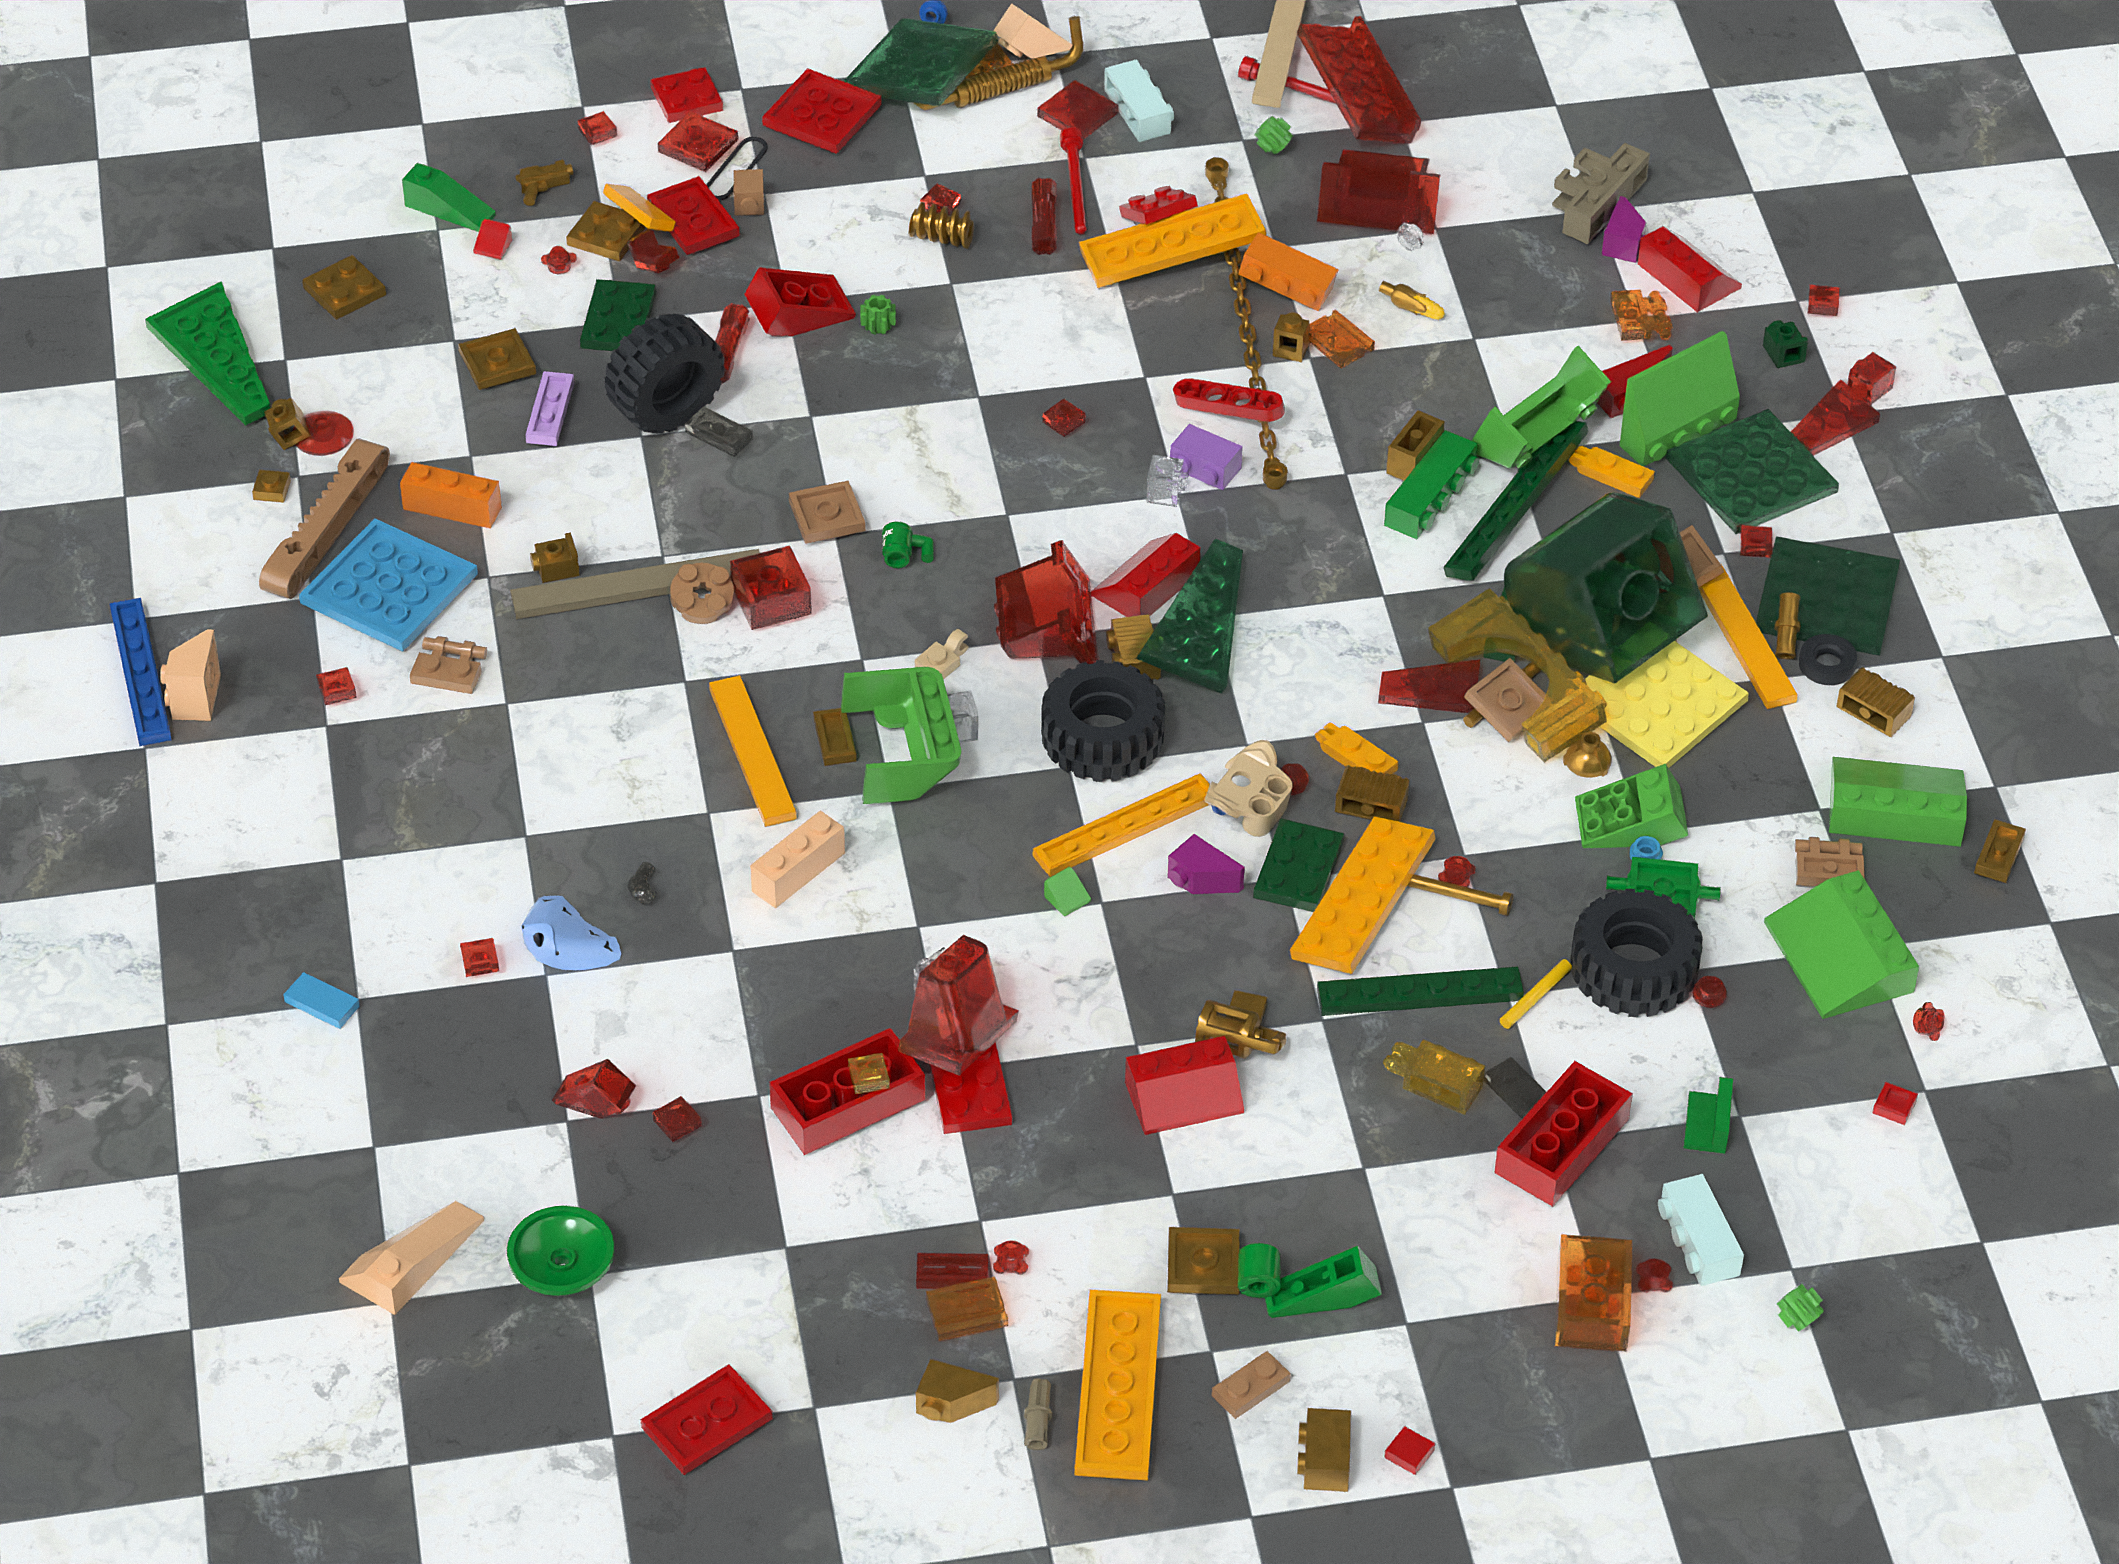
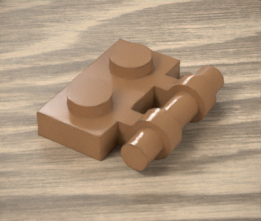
M437 636L436 639L424 637L422 648L433 652L432 654L419 652L410 673V683L473 694L482 672L481 663L474 662L473 659L485 660L487 657V647L477 646L475 642L466 640L464 643L448 641L447 637ZM446 653H447V654L459 655L460 658H459V659H456V658L445 657V656H446Z
M1809 837L1808 840L1795 839V852H1797L1795 860L1796 885L1818 886L1830 878L1858 870L1864 878L1862 843L1850 842L1849 839L1839 838L1838 842L1820 841L1819 837Z

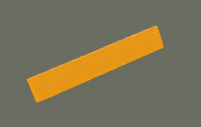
M1722 566L1724 573L1697 588L1766 709L1796 703L1798 694Z
M738 675L709 682L711 695L764 826L795 820V807L741 676Z
M1201 773L1033 848V857L1048 876L1052 877L1067 867L1072 868L1208 806L1209 804L1205 802V796L1210 783Z

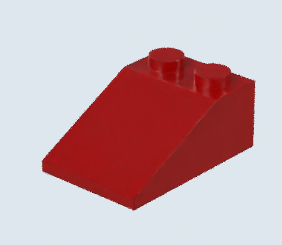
M759 267L744 294L765 333L772 336H795L851 320L856 316L854 309L832 274Z

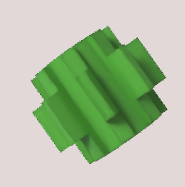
M1270 116L1256 130L1254 135L1259 139L1256 143L1265 152L1272 151L1274 154H1277L1293 137V134L1289 131L1291 126L1283 118L1276 119L1274 116Z
M884 295L870 296V299H866L864 304L860 305L861 326H865V329L874 335L876 333L886 334L887 330H891L892 325H896V305L891 304V300L886 299Z
M1800 1284L1776 1303L1781 1309L1778 1316L1788 1328L1793 1325L1799 1332L1824 1312L1819 1305L1823 1300L1813 1287L1807 1290L1803 1284Z

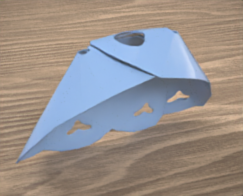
M563 896L540 897L531 907L521 925L524 944L529 952L533 954L538 962L557 969L588 970L604 967L619 960L621 956L616 938L607 935L599 928L584 921L579 912ZM563 907H565L566 911H568L570 914L562 911ZM589 930H591L594 934L597 935H591ZM536 933H542L544 936V942L541 947L534 941ZM606 941L609 942V948H611L613 952H611L607 948H604Z

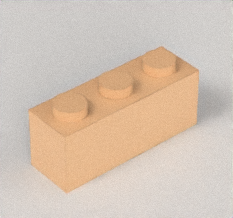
M821 810L750 865L752 892L774 908H777L845 854L844 826Z

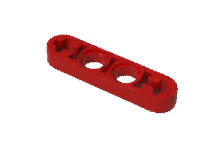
M1192 378L1182 379L1173 387L1176 404L1186 409L1265 422L1276 421L1285 414L1282 396L1273 391ZM1222 395L1218 400H1208L1211 396ZM1239 400H1250L1247 404L1236 405Z

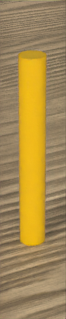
M1562 959L1500 1018V1024L1506 1029L1513 1026L1572 969L1570 962Z

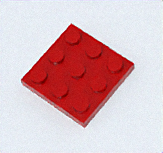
M807 68L762 116V122L765 127L837 154L882 105L881 96Z

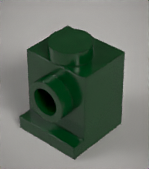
M1776 320L1768 327H1765L1763 347L1777 369L1805 362L1808 339L1806 336L1803 337L1793 321L1784 323L1781 320ZM1786 349H1790L1792 351L1790 353L1785 354Z

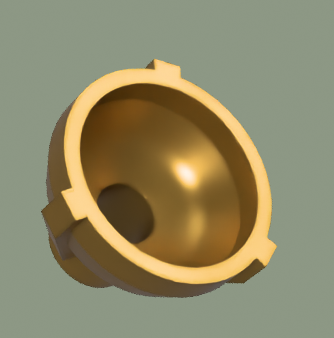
M1586 732L1580 739H1577L1569 746L1566 754L1563 756L1564 766L1567 765L1574 774L1581 777H1604L1607 775L1611 765V753L1597 733Z

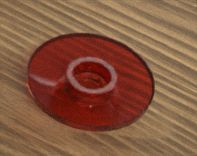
M316 411L309 413L304 418L310 437L300 441L295 446L302 452L315 456L337 453L346 448L352 441L354 435L353 425L346 416L338 412Z

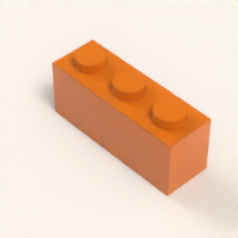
M1258 232L1244 254L1238 274L1319 311L1332 291L1339 269Z
M411 462L400 482L403 510L491 529L502 508L500 486L497 480Z

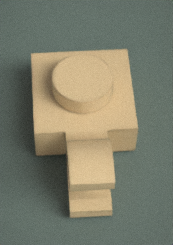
M956 629L950 634L944 646L936 641L915 659V667L935 668L945 679L960 666L959 656L968 650V645L963 643L968 638V635Z

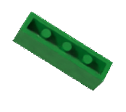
M1444 430L1387 501L1384 526L1416 540L1424 530H1429L1438 512L1446 509L1453 493H1458L1461 490L1468 474H1473L1479 464V457H1477L1478 443Z

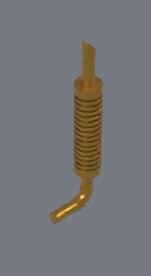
M1069 17L1073 46L1068 54L1063 57L1048 61L1045 56L989 71L982 75L979 74L962 79L961 81L951 83L950 91L912 103L923 110H929L952 102L960 108L968 104L993 98L994 96L1023 89L1030 85L1049 81L1052 77L1051 72L1074 65L1082 55L1084 42L1080 17Z

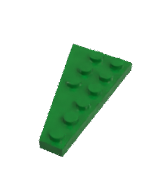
M222 281L145 319L146 328L245 426L265 416L264 411L271 408L270 402L257 375L255 364L250 357L247 344L238 321L233 314L229 298L225 294Z

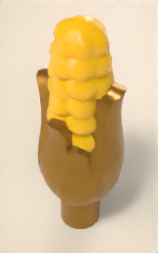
M1383 281L1379 287V292L1390 296L1392 303L1398 308L1437 320L1445 315L1443 307H1440L1439 304L1426 297V294H1421L1408 285L1397 284L1395 286Z

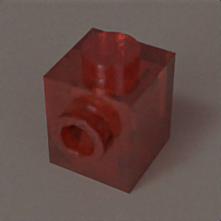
M1874 352L1870 353L1864 359L1856 361L1850 369L1846 392L1871 406L1893 389L1897 366Z

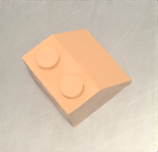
M1012 3L993 30V33L1000 37L998 43L1019 58L1024 53L1031 59L1067 51L1073 46Z
M207 629L171 650L167 665L163 664L161 667V683L166 684L165 706H170L173 720L211 721L221 676L214 630Z

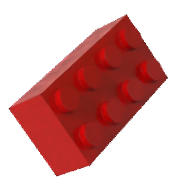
M891 1028L769 1082L771 1109L804 1155L925 1100V1073Z
M1574 1061L1497 1147L1494 1173L1553 1207L1629 1120L1633 1093Z

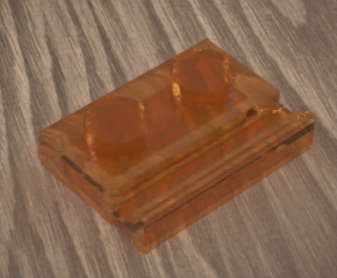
M1336 309L1332 311V315L1328 317L1324 315L1309 324L1310 344L1341 369L1363 357L1366 351H1374L1375 341Z
M995 1276L926 1291V1301L939 1341L1008 1326V1315L1005 1312Z

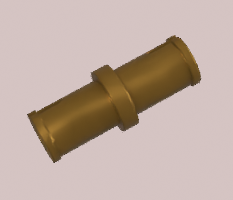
M1782 593L1779 596V619L1775 621V630L1778 631L1775 656L1780 659H1794L1796 657V636L1801 626V623L1798 621L1800 595Z

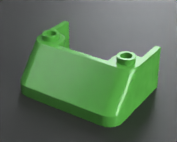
M1578 345L1573 349L1556 377L1503 415L1496 406L1491 409L1472 439L1473 442L1478 443L1477 455L1510 469L1515 466L1521 469L1533 458L1532 454L1578 419L1582 418L1585 421L1591 417L1598 409L1595 404L1611 381Z
M914 667L844 673L841 712L874 711L875 719L880 725L886 728L904 727L911 756L909 761L866 764L862 796L863 804L918 799L958 767L961 760V746L944 679L937 669L932 667Z

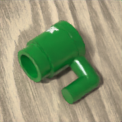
M890 522L883 527L882 554L888 566L892 568L905 567L912 555V546L921 548V560L923 562L930 563L933 561L934 541L931 537L914 534L911 526L904 522Z

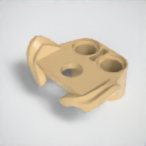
M1259 740L1244 748L1226 763L1225 768L1228 771L1218 784L1213 781L1211 782L1205 796L1207 804L1218 807L1226 814L1234 818H1238L1241 815L1244 816L1242 821L1244 830L1248 834L1257 837L1268 834L1284 814L1292 790V781L1277 767V755L1273 745L1268 740ZM1242 775L1249 779L1250 784L1244 787L1238 786L1232 781V778Z

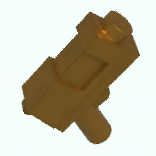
M564 160L555 161V164L542 167L535 165L521 168L520 174L516 175V181L521 183L522 194L525 193L524 204L528 206L534 205L538 192L546 191L551 187L569 184V176L573 175L571 163L565 165Z

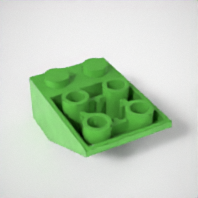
M1666 764L1575 796L1583 848L1631 847L1635 840L1642 836L1653 837L1660 845L1689 836L1681 788Z

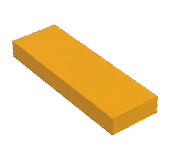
M605 184L603 194L645 227L652 230L673 231L675 221L631 187Z

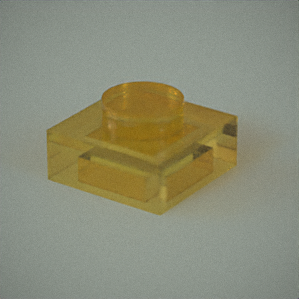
M882 1053L848 1059V1068L855 1094L890 1088L889 1076Z

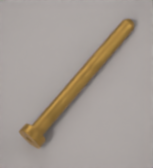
M1416 874L1413 875L1407 885L1498 908L1499 914L1505 916L1509 915L1513 903V893L1504 891L1501 896Z

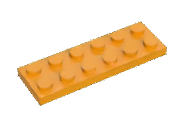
M1246 193L1187 210L1149 224H1139L1079 242V246L1097 288L1251 244L1258 232L1266 235V229Z
M1374 816L1291 947L1292 960L1353 974L1436 840L1434 830Z
M1090 1289L1075 1476L1148 1480L1161 1294Z

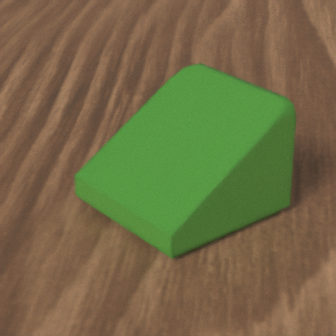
M1067 867L1044 882V897L1064 917L1091 902V897L1071 867Z

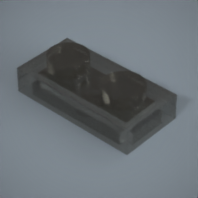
M704 406L685 423L686 433L734 457L753 440V430Z
M1512 1057L1486 1071L1484 1074V1082L1521 1119L1546 1093Z

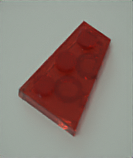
M1840 379L1792 429L1789 441L1810 458L1879 423L1880 413Z
M1481 659L1383 671L1378 704L1470 713L1475 708L1464 696L1470 688L1478 683Z

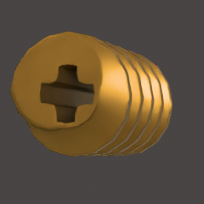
M921 201L911 216L908 234L909 237H913L917 233L918 238L923 240L928 236L932 242H936L939 239L942 244H947L951 241L952 246L956 247L962 242L963 248L967 249L972 242L974 223L970 218V211H966L964 216L959 218V209L955 208L952 215L949 216L947 206H943L939 214L937 213L936 204H932L929 211H926L925 202Z

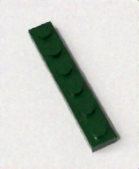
M1518 966L1317 981L1321 1016L1519 1001L1524 994Z

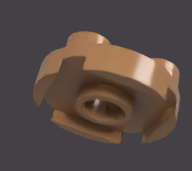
M710 563L682 565L671 583V604L689 622L708 624L717 621L719 616L731 609L734 600V586L727 569ZM699 588H705L711 594H705V598H698V593L694 591Z

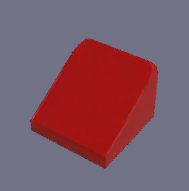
M484 219L473 253L501 260L512 242L511 226L506 223Z

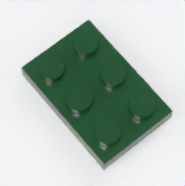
M596 279L580 337L581 349L617 350L621 339L632 333L631 329L637 325L645 324V320L650 318L656 295L655 284Z
M1280 818L1255 884L1253 898L1314 912L1324 897L1344 842V833Z

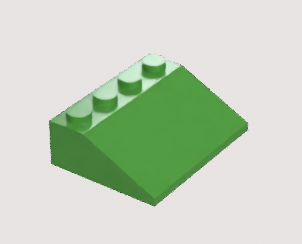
M1724 331L1628 378L1619 446L1641 466L1644 467L1654 461H1658L1665 455L1685 447L1688 443L1708 435L1711 431L1725 424H1730L1737 418L1740 394L1727 334Z
M1832 757L1829 833L1961 847L1967 814V793L1963 770Z
M1859 870L1824 881L1764 918V924L1822 1019L1914 993L1919 965Z

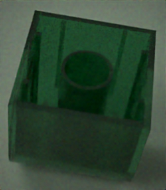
M1612 492L1605 494L1511 560L1504 570V587L1509 604L1520 625L1524 627L1525 632L1543 652L1550 649L1555 654L1554 660L1556 662L1614 684L1708 617L1672 509L1621 493Z

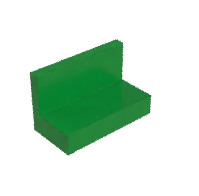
M1719 1077L1717 1094L1689 1091L1683 1149L1725 1154L1730 1125L1733 1078Z

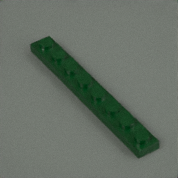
M1574 422L1532 454L1533 458L1517 472L1444 565L1446 577L1474 581L1588 434L1586 422Z

